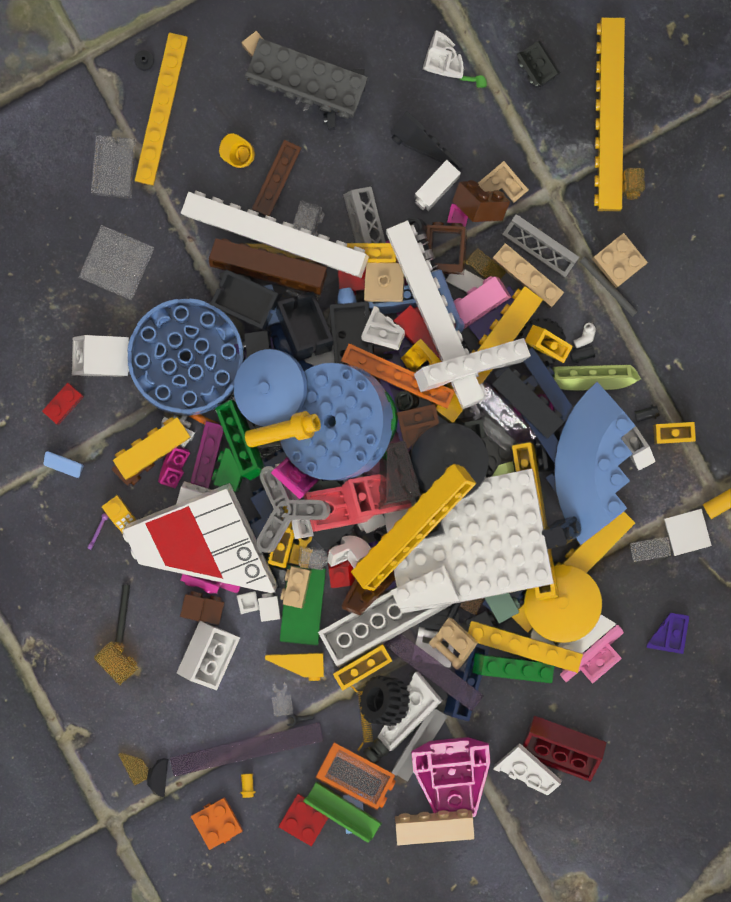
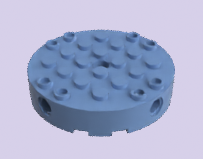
M191 298L170 300L148 311L137 323L130 337L127 350L129 372L142 396L158 409L180 416L202 414L221 405L234 392L235 377L239 367L244 362L241 338L230 318L220 309L205 301ZM234 344H238L239 354L236 352ZM188 352L191 354V358L189 361H182L180 359L181 355Z
M324 363L305 370L307 395L300 412L307 411L310 415L316 414L320 419L321 427L319 431L314 432L312 438L298 440L292 437L280 440L285 454L300 471L317 479L343 481L356 478L364 472H368L384 455L392 435V408L384 393V388L370 373L351 365Z

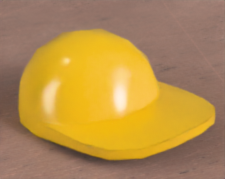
M231 133L226 135L219 146L220 157L234 167H247L254 160V147L237 134Z

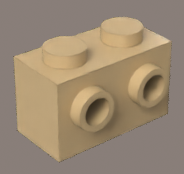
M291 566L290 570L287 569L285 581H288L287 587L282 589L280 598L283 600L284 605L297 608L304 607L312 570Z

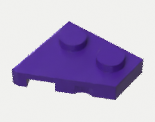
M669 613L646 644V648L683 654L689 616Z

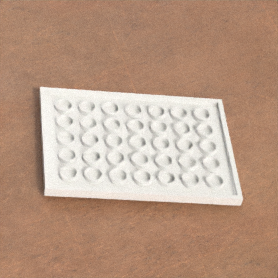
M533 469L485 478L477 491L461 499L442 519L445 534L429 539L424 538L394 569L396 586L399 587L445 566L461 602L554 584L545 537L542 535L544 526ZM414 493L408 494L410 502L414 506L416 504ZM408 509L384 513L387 533L406 514ZM460 602L401 608V613L404 614Z

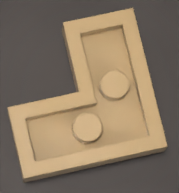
M504 161L478 182L485 192L502 189L513 203L528 192L527 187Z

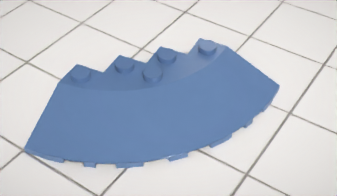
M598 382L581 397L568 416L559 438L555 458V486L559 505L565 519L575 516L577 521L580 522L581 534L576 537L580 545L627 509L615 493L630 482L618 465L633 454L621 438L633 429L635 424Z

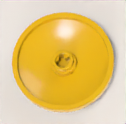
M557 565L554 566L559 597L539 600L536 598L535 588L527 589L524 607L530 625L539 635L553 642L569 643L585 637L594 629L601 615L602 598L596 582L586 572L573 566Z

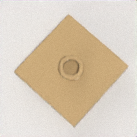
M399 263L366 264L365 302H403L405 276Z

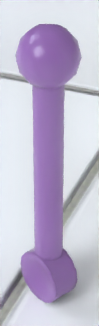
M106 513L102 514V520L88 546L90 550H92L105 520L109 518Z

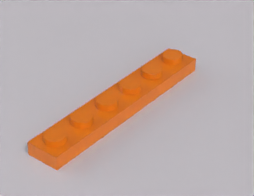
M348 344L341 359V362L347 365L361 368L378 379L448 409L455 393L454 390L443 385L420 392L414 372L352 344Z

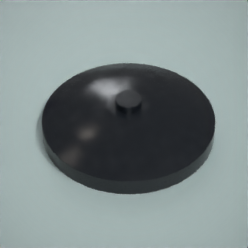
M456 423L439 424L425 431L416 441L410 460L413 477L425 493L432 487L434 481L445 473L449 466L453 464L463 466L476 484L462 499L478 490L486 478L489 466L488 453L482 439L470 428Z

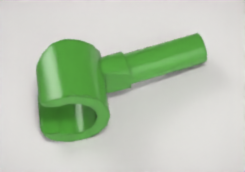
M463 76L460 78L463 81L476 82L477 88L487 87L484 76Z

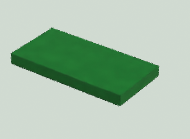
M288 565L287 569L290 570L293 565ZM295 566L312 570L304 607L297 608L283 604L280 642L318 646L326 569Z

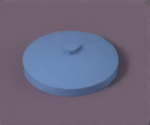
M273 349L260 350L244 360L237 371L234 381L236 404L241 413L256 425L264 427L291 420L293 414L301 411L306 400L307 381L305 373L299 362L286 352Z

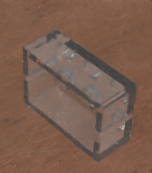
M96 135L91 194L93 196L110 197L112 193L114 198L131 199L136 153L135 139L117 137L118 144H115L116 140L114 137Z

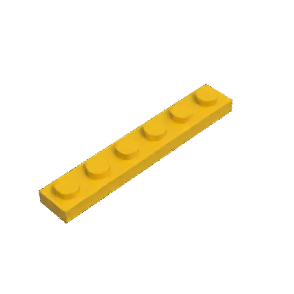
M471 621L468 633L479 644L578 673L583 653L475 621Z

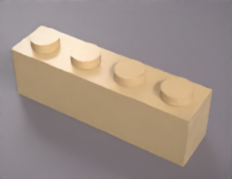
M506 243L492 259L523 287H527L542 298V303L550 309L564 293Z
M459 809L454 812L442 810L437 813L420 812L416 815L403 813L395 816L397 845L474 839L472 810Z

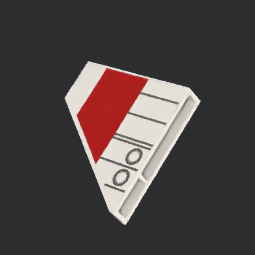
M230 483L128 523L123 529L124 540L129 542L131 554L140 565L268 593L275 592L278 586L263 553L257 548L255 535Z

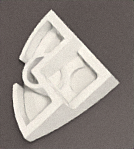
M437 30L434 32L429 45L423 70L447 77L462 78L464 68L461 55L457 56L453 48L455 44L446 35Z

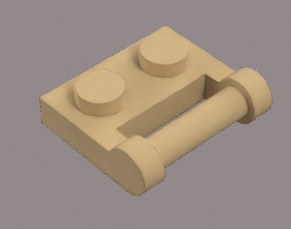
M452 618L446 620L437 635L429 643L432 648L439 650L456 670L464 664L478 644ZM443 639L460 653L458 658L441 643Z

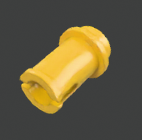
M241 774L242 792L240 794H242V798L254 797L256 791L253 789V774Z

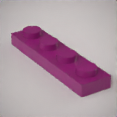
M206 421L191 484L209 489L224 433L221 424Z

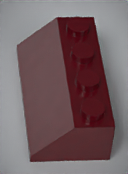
M534 716L522 746L544 765L591 782L603 759L607 742Z

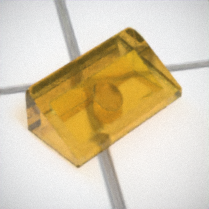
M478 248L465 261L468 266L484 279L496 276L501 280L507 273Z

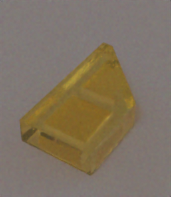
M122 752L118 754L134 786L147 780L149 770L143 759Z

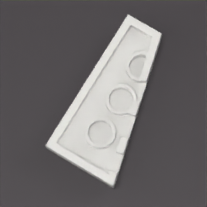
M419 671L414 673L412 681L407 686V691L410 694L408 696L410 703L408 704L409 710L406 711L405 718H402V722L397 723L396 726L384 725L378 735L380 741L389 751H393L443 701Z

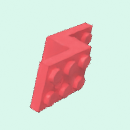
M402 470L348 479L341 487L307 492L304 495V500L326 501L332 510L325 520H310L313 532L364 523L374 515L406 510L412 507ZM384 488L391 490L392 497H387L384 494Z

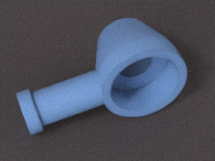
M352 288L339 289L337 304L356 303V297Z

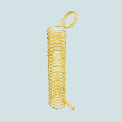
M361 713V720L366 721L363 717L364 715ZM362 727V729H363V730H362V731H363L362 733H364V734H366V733H372V732H365V731H371V730H364V729H370V728H364V727ZM362 742V744L360 745V747L358 748L357 751H359V750L361 749V747H362L363 744H364L363 742Z

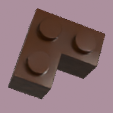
M473 180L459 182L452 200L472 222L503 221L510 203L503 192L499 190L485 192Z
M192 590L190 593L185 594L180 617L220 625L225 602L221 601L222 597L210 595V598L203 597V593Z

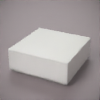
M256 591L237 595L241 614L260 610Z

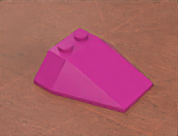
M464 737L429 741L411 751L413 771L433 812L437 813L442 810L454 812L459 809L472 810L473 817H476L490 766L489 744Z

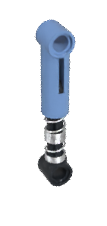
M410 217L406 221L410 225L418 223L419 227L415 238L418 243L421 242L425 251L423 253L425 261L429 260L433 269L430 271L433 278H437L440 285L438 291L441 296L444 295L446 298L448 314L452 313L456 322L455 330H459L462 333L465 326L464 322L458 314L443 272L437 269L438 265L434 262L435 257L431 251L432 249H429L428 241H426L427 225L422 219Z

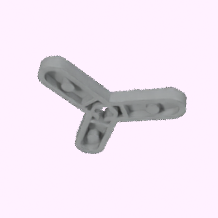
M266 466L260 472L261 482L274 509L257 538V548L264 553H271L276 549L291 520H325L330 514V506L326 501L292 500L287 487L271 474L276 468L273 466ZM283 506L287 507L288 513H284Z

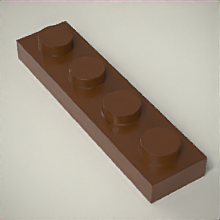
M283 141L252 210L265 216L271 215L300 154L301 147L289 141Z

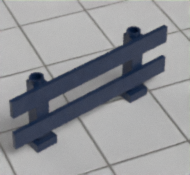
M531 347L528 349L531 356L523 362L532 375L523 382L525 384L529 382L534 388L539 385L554 408L563 415L562 420L566 423L568 416L573 410V406L552 377L554 372L549 365L545 366L536 351ZM509 367L500 368L494 372L495 376L499 378ZM497 393L492 397V400L502 414L509 410L507 406L510 403L503 396ZM524 417L555 463L559 442L555 435L552 434L546 439ZM550 474L545 479L555 494H557L555 476Z

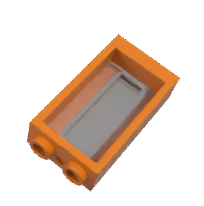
M336 743L332 744L315 777L375 810H378L379 807L383 808L387 797H385L388 790L391 791L396 783L394 774Z

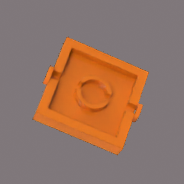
M225 797L213 804L205 805L204 809L191 815L209 850L221 843L225 844L231 840L230 838L244 831Z

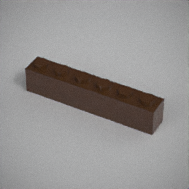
M215 238L209 256L210 267L221 270L227 269L244 276L306 292H314L317 295H321L327 276V267L321 263L306 262L302 258H290L283 253H271L263 248L256 249L244 243H232L224 238Z

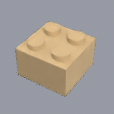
M624 233L592 258L615 288L619 287L648 263Z

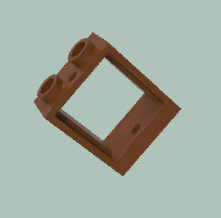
M432 222V225H427L426 241H428L427 244L429 249H432V252L434 233L461 234L459 264H435L438 265L437 269L442 270L443 274L464 275L467 228L462 223H451V226H444L442 222Z

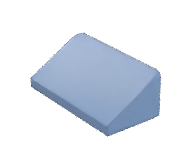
M49 451L45 453V466L76 478L80 477L84 467L83 464Z

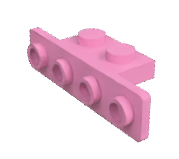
M619 625L612 627L606 632L604 637L598 639L591 645L590 649L583 652L578 672L581 670L592 684L622 659L610 646L624 633ZM563 669L560 676L565 682H568L577 673Z

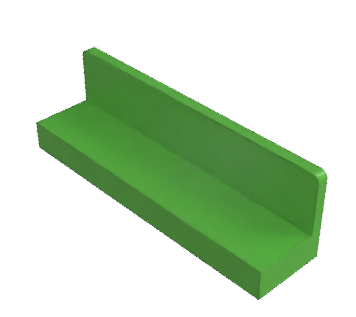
M318 781L309 795L303 800V802L367 843L374 838L382 822Z

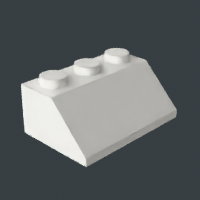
M200 621L177 674L192 682L217 690L240 637Z

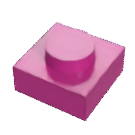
M451 204L447 223H462L466 227L468 217L455 204Z

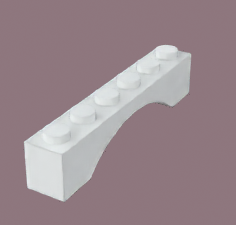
M524 338L422 367L414 376L420 392L479 372L521 363L531 355Z

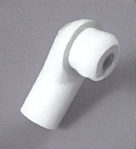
M586 323L582 337L573 341L576 349L593 342L596 328L592 323Z

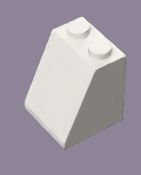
M93 335L73 337L72 375L128 376L127 350L129 337Z

